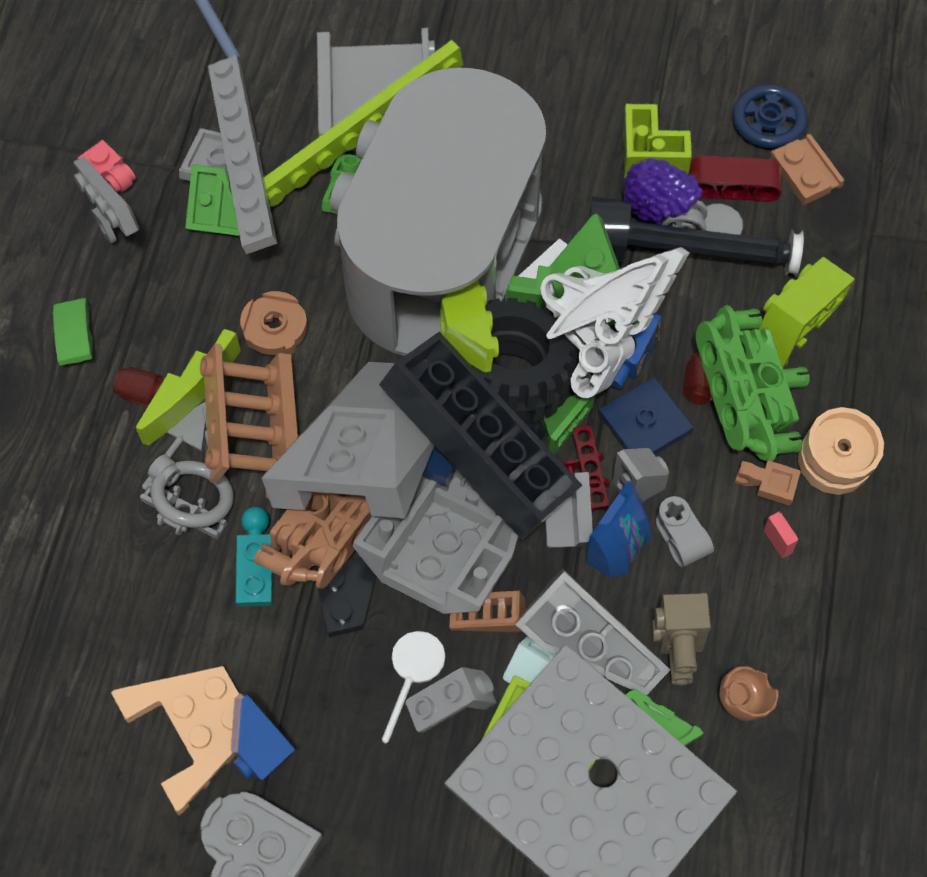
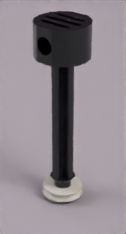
M592 197L589 219L595 214L602 218L618 263L624 262L627 244L667 250L681 247L691 253L773 263L774 266L780 262H785V277L789 273L794 274L795 278L798 275L801 260L804 256L803 230L800 234H795L792 229L788 243H784L779 237L776 240L630 221L631 201Z

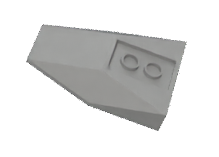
M368 362L265 473L262 481L272 508L305 510L313 492L365 496L371 516L406 517L434 444L379 386L395 363Z

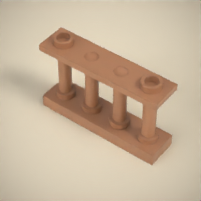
M214 344L200 362V374L204 376L208 437L205 465L210 470V482H218L229 467L268 471L298 438L291 354L278 353L266 367L223 362L221 344ZM223 375L262 380L264 384H267L268 397L225 392ZM225 405L265 410L270 417V427L226 422ZM227 436L268 441L272 445L273 457L267 458L228 453Z

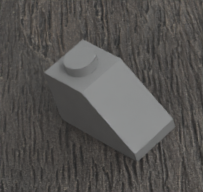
M650 448L624 449L617 453L612 482L620 492L627 481H630L636 488L642 502L666 488L669 470L664 460L660 456L655 457Z

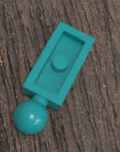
M250 507L243 513L241 518L242 526L248 532V535H237L236 604L237 607L273 606V572L254 563L257 551L259 549L263 552L265 551L261 549L264 543L271 547L270 534L262 535V532L269 525V516L260 507Z

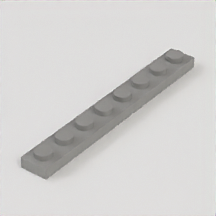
M237 55L208 65L241 245L246 254L277 244L242 66Z

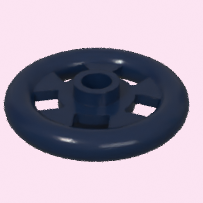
M759 85L748 89L738 98L733 109V120L738 132L749 142L765 148H780L799 139L805 131L808 122L807 109L803 101L791 90L778 85ZM764 97L766 101L757 107L753 101ZM783 100L789 104L790 108L784 110L779 101ZM754 114L756 123L748 124L745 115ZM786 119L794 122L790 130L782 127ZM761 130L775 131V136L761 134Z

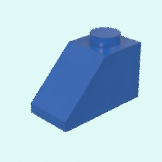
M240 693L234 698L231 752L237 759L233 764L247 779L253 776L262 781L295 749L247 694Z

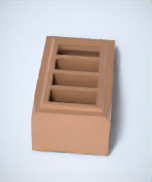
M520 591L491 592L483 604V619H478V611L469 612V620H463V612L450 613L449 628L458 631L523 632L515 623L525 612V598ZM493 605H498V617L492 619ZM507 605L512 606L511 618H507Z

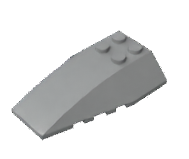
M456 469L446 486L422 476L406 517L372 516L353 542V548L382 583L443 614L474 612L481 609L512 560L518 535Z

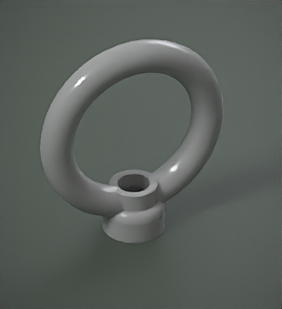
M166 454L159 456L152 463L148 470V475L153 479L150 489L151 499L156 510L170 522L190 528L206 527L219 522L230 511L234 495L232 486L225 475L218 482H212L220 494L216 507L205 513L190 514L174 508L167 501L164 494L165 486H171L180 475L185 474L198 475L210 480V470L206 468L205 463L198 461H180L175 463Z

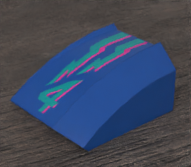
M627 481L589 538L586 563L608 577L629 574V566L645 542L651 540L650 525L643 502L630 481Z

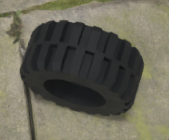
M499 298L488 301L485 309L492 313L493 328L491 335L492 337L496 336L498 339L499 354L519 356L529 361L534 367L515 370L503 368L492 363L491 372H483L473 365L471 366L523 422L530 421L531 424L542 420L543 415L546 418L551 416L567 400L568 392L571 389V377L576 366L577 347L564 334L552 339L547 338V333L559 317H553L554 313L546 307L541 309L536 307L537 304L528 300L526 303L518 302V298H508L507 301H500Z

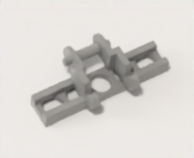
M149 482L148 489L144 494H141L140 499L142 502L154 507L152 499L149 497L152 482ZM175 485L173 488L174 493L166 489L164 490L167 501L172 506L176 502L174 508L179 510L181 507L186 506L190 508V514L208 512L204 509L205 499L200 498L198 500L199 505L196 506L178 498L181 487ZM160 513L157 515V525L162 526L166 523L176 528L178 536L188 529V527L170 522ZM225 519L218 522L220 527L217 531L208 526L195 529L218 540L227 526V521Z

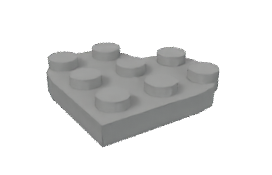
M247 792L217 798L206 809L201 821V840L208 855L216 861L211 877H298L323 838L321 833L259 796Z

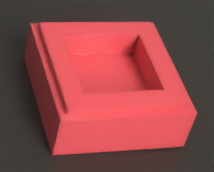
M777 512L768 517L764 532L783 559L793 553L798 537L783 515Z

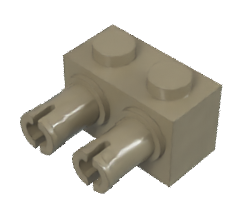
M707 593L663 595L660 608H655V620L651 622L652 641L659 642L660 654H669L673 685H687L693 682L692 673L697 671L696 652L703 651L711 628Z

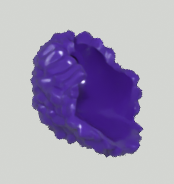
M653 158L632 165L630 170L626 172L627 177L623 183L624 201H631L632 214H636L639 219L651 221L652 224L659 225L662 223L661 219L663 217L667 218L671 214L678 216L681 213H688L689 208L697 202V199L702 196L701 193L703 192L702 188L698 186V181L694 175H688L685 171H681L666 161Z

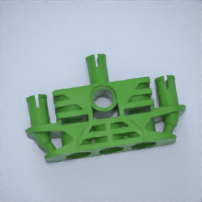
M725 305L719 309L716 317L711 321H703L699 324L696 330V343L719 420L730 447L737 451L748 447L760 459L765 461H773L777 454L800 452L802 439L792 441L794 438L801 437L797 431L774 434V432H783L799 420L790 388L807 387L810 378L809 374L800 376L799 374L806 373L808 370L803 366L788 369L782 368L770 329L764 328L760 331L762 316L752 317V315L760 314L758 309L733 311L729 305Z

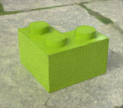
M625 104L623 120L624 179L627 177L626 172L630 170L632 165L649 158L666 161L681 171H685L686 174L689 173L691 162L690 131H658L657 104Z

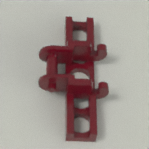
M591 425L573 428L572 434L578 459H568L563 465L574 474V469L580 468L582 473L587 472L584 466L594 463L597 466V470L589 472V479L597 478L589 480L591 512L602 508L608 510L609 502L605 488L609 487L610 482L608 478H603L600 462L604 460V455L602 452H597ZM586 432L588 441H580L578 434ZM589 447L591 453L582 454V449ZM599 493L602 503H594L592 495Z

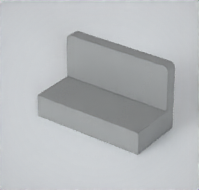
M589 472L573 474L582 486L545 520L546 546L548 548L588 547L589 538L593 532Z

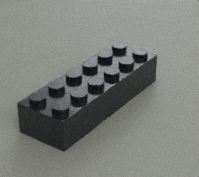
M440 331L398 360L380 382L379 386L521 540L525 539L557 511L582 486L576 477Z

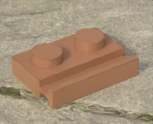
M811 134L806 135V138L801 141L795 140L771 152L770 159L780 163L781 175L803 205L829 194L834 188L839 189L843 186V177Z

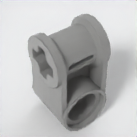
M675 496L668 497L662 501L656 517V527L679 567L683 568L713 553L714 547L711 538L700 525L689 504L684 499Z

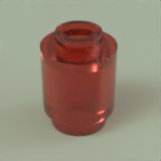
M698 352L693 354L686 364L683 394L692 403L703 405L712 401L713 397L702 366V359Z
M134 367L121 368L116 374L113 390L115 394L120 395L121 399L149 406L163 383V377L160 374Z

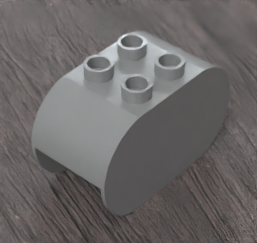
M473 68L443 69L413 80L393 97L381 123L371 120L365 123L356 148V156L362 159L355 175L342 172L335 182L330 199V209L338 212L335 245L340 247L348 308L360 330L370 340L388 351L405 356L439 331L441 332L439 318L442 299L448 293L463 289L478 279L480 286H485L486 304L492 299L499 298L500 301H503L505 298L506 287L510 284L511 277L516 273L541 214L542 151L546 140V124L539 106L525 90L514 82L492 72Z

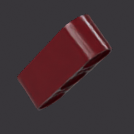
M698 156L694 157L690 162L689 175L696 177L698 186L703 190L700 198L771 202L781 196V165L775 160Z

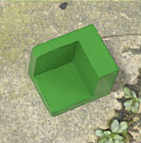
M538 265L536 279L512 276L510 285L507 286L506 301L508 298H518V302L526 303L528 300L537 304L536 307L541 309L546 307L547 303L541 295V284L545 277L551 275L552 267Z

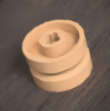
M845 407L827 410L816 418L802 441L801 450L798 452V463L801 473L812 486L824 493L840 495L853 492L865 483L883 457L884 440L879 427L864 413Z

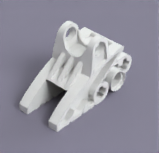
M680 247L606 274L584 266H575L568 269L564 274L554 273L545 277L541 284V295L547 304L561 314L547 333V338L552 339L564 334L580 350L579 363L571 377V387L578 396L589 398L609 388L623 362L634 353L635 342L631 335L644 331L650 325L654 317L652 314L656 313L665 298L663 294L667 293L676 278L675 273L680 271L689 255L688 251ZM574 272H578L584 278L572 277ZM552 280H557L563 285L564 294L560 299L553 297L550 293L549 286ZM615 320L617 331L612 330L606 322ZM636 320H638V321L640 322V323H637V324H634V325L631 324V323L635 322Z

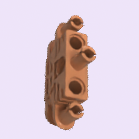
M313 492L305 510L287 509L270 531L271 547L264 543L261 549L265 551L263 552L260 549L257 551L254 563L280 576L281 585L290 586L296 581H316V588L326 587L355 551L353 542L372 517L366 497L362 495ZM312 566L320 567L318 571L309 570Z

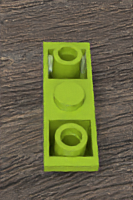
M478 279L463 289L448 293L442 299L439 326L441 334L469 364L483 372H491L493 358L498 357L499 345L497 337H492L491 335L493 328L492 313L485 309L487 303L485 286H480Z

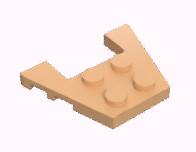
M223 666L120 688L111 692L127 723L132 722L158 706H163L194 761L192 766L161 783L178 815L189 807L191 800L203 787L206 788L210 784L209 781L225 763L228 764L235 757L231 752L234 698L239 693Z

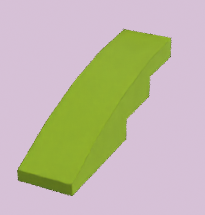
M223 329L215 344H221L222 361L233 363L241 348L236 333ZM196 351L181 377L168 373L136 426L143 444L147 446L152 444L176 426L205 399L204 376L200 374V362L202 357L207 354Z

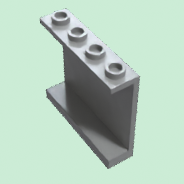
M422 28V44L331 47L330 32H317L319 137L435 52V42L428 41V28Z

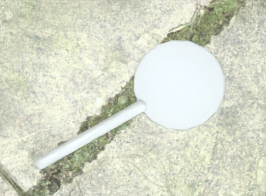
M416 631L407 633L398 640L393 648L392 661L394 669L400 677L405 679V682L383 735V743H388L412 682L423 683L430 681L444 667L445 652L443 645L435 636L428 632Z

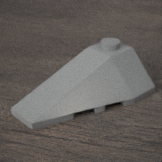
M563 568L541 590L515 623L541 649L552 654H558L566 644L602 676L631 690L637 689L646 696L670 671L655 654Z

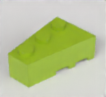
M824 257L813 266L811 264L806 265L796 281L793 278L790 279L782 289L779 296L773 294L763 308L766 314L759 330L761 331L764 328L770 329L782 368L788 363L794 347L796 346L801 349L807 342V339L804 337L815 326L820 328L840 306L855 278Z

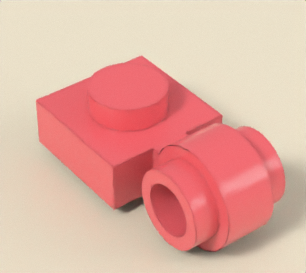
M103 140L78 157L80 159L85 156L116 192L120 191L123 193L133 185L132 181L136 179L130 167L123 163L122 158Z

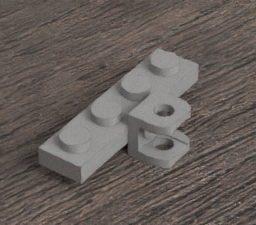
M85 156L74 161L73 163L78 172L74 175L75 181L80 190L86 192L91 203L96 204L97 208L93 209L92 212L107 240L110 243L117 241L111 226L113 229L119 227L126 236L138 231L140 228L131 207L117 194Z

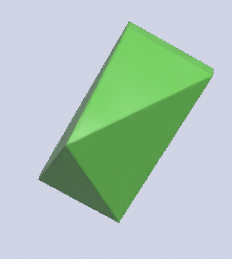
M575 394L568 397L565 403L558 407L557 411L546 418L543 415L547 446L554 455L572 434L573 428H577L593 408L595 395L589 398H582Z

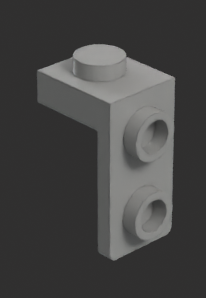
M461 667L408 698L406 705L418 732H425L467 707L486 710L496 704V700L492 693L494 690L492 681L484 671Z

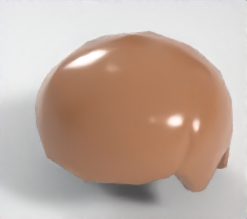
M740 666L730 670L721 680L720 701L724 709L738 720H759L776 708L779 692L770 686L766 673L757 671L749 666Z

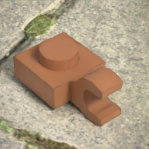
M742 461L735 482L743 486H759L757 496L790 506L801 471L772 461H767L765 468Z

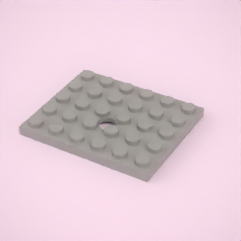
M566 644L444 784L547 877H668L737 792ZM598 759H606L616 767V782L608 788L595 786L589 778V767Z

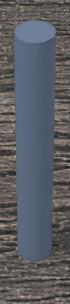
M195 0L227 58L237 55L239 61H241V56L209 1Z

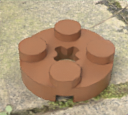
M270 291L263 293L262 298L254 302L252 299L248 302L242 311L240 319L242 333L247 346L266 355H277L278 353L292 354L295 352L297 345L302 342L307 332L306 313L299 305L298 300L285 292ZM274 318H279L281 326L269 328L266 325V322H272Z

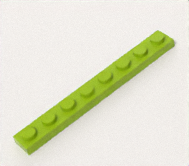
M453 40L449 41L265 176L264 180L270 207L278 205L294 189L304 186L309 178L321 169L331 166L334 160L344 152L354 149L357 146L365 123L368 120L381 123L391 100L407 84L434 71L463 66L462 55L458 45Z

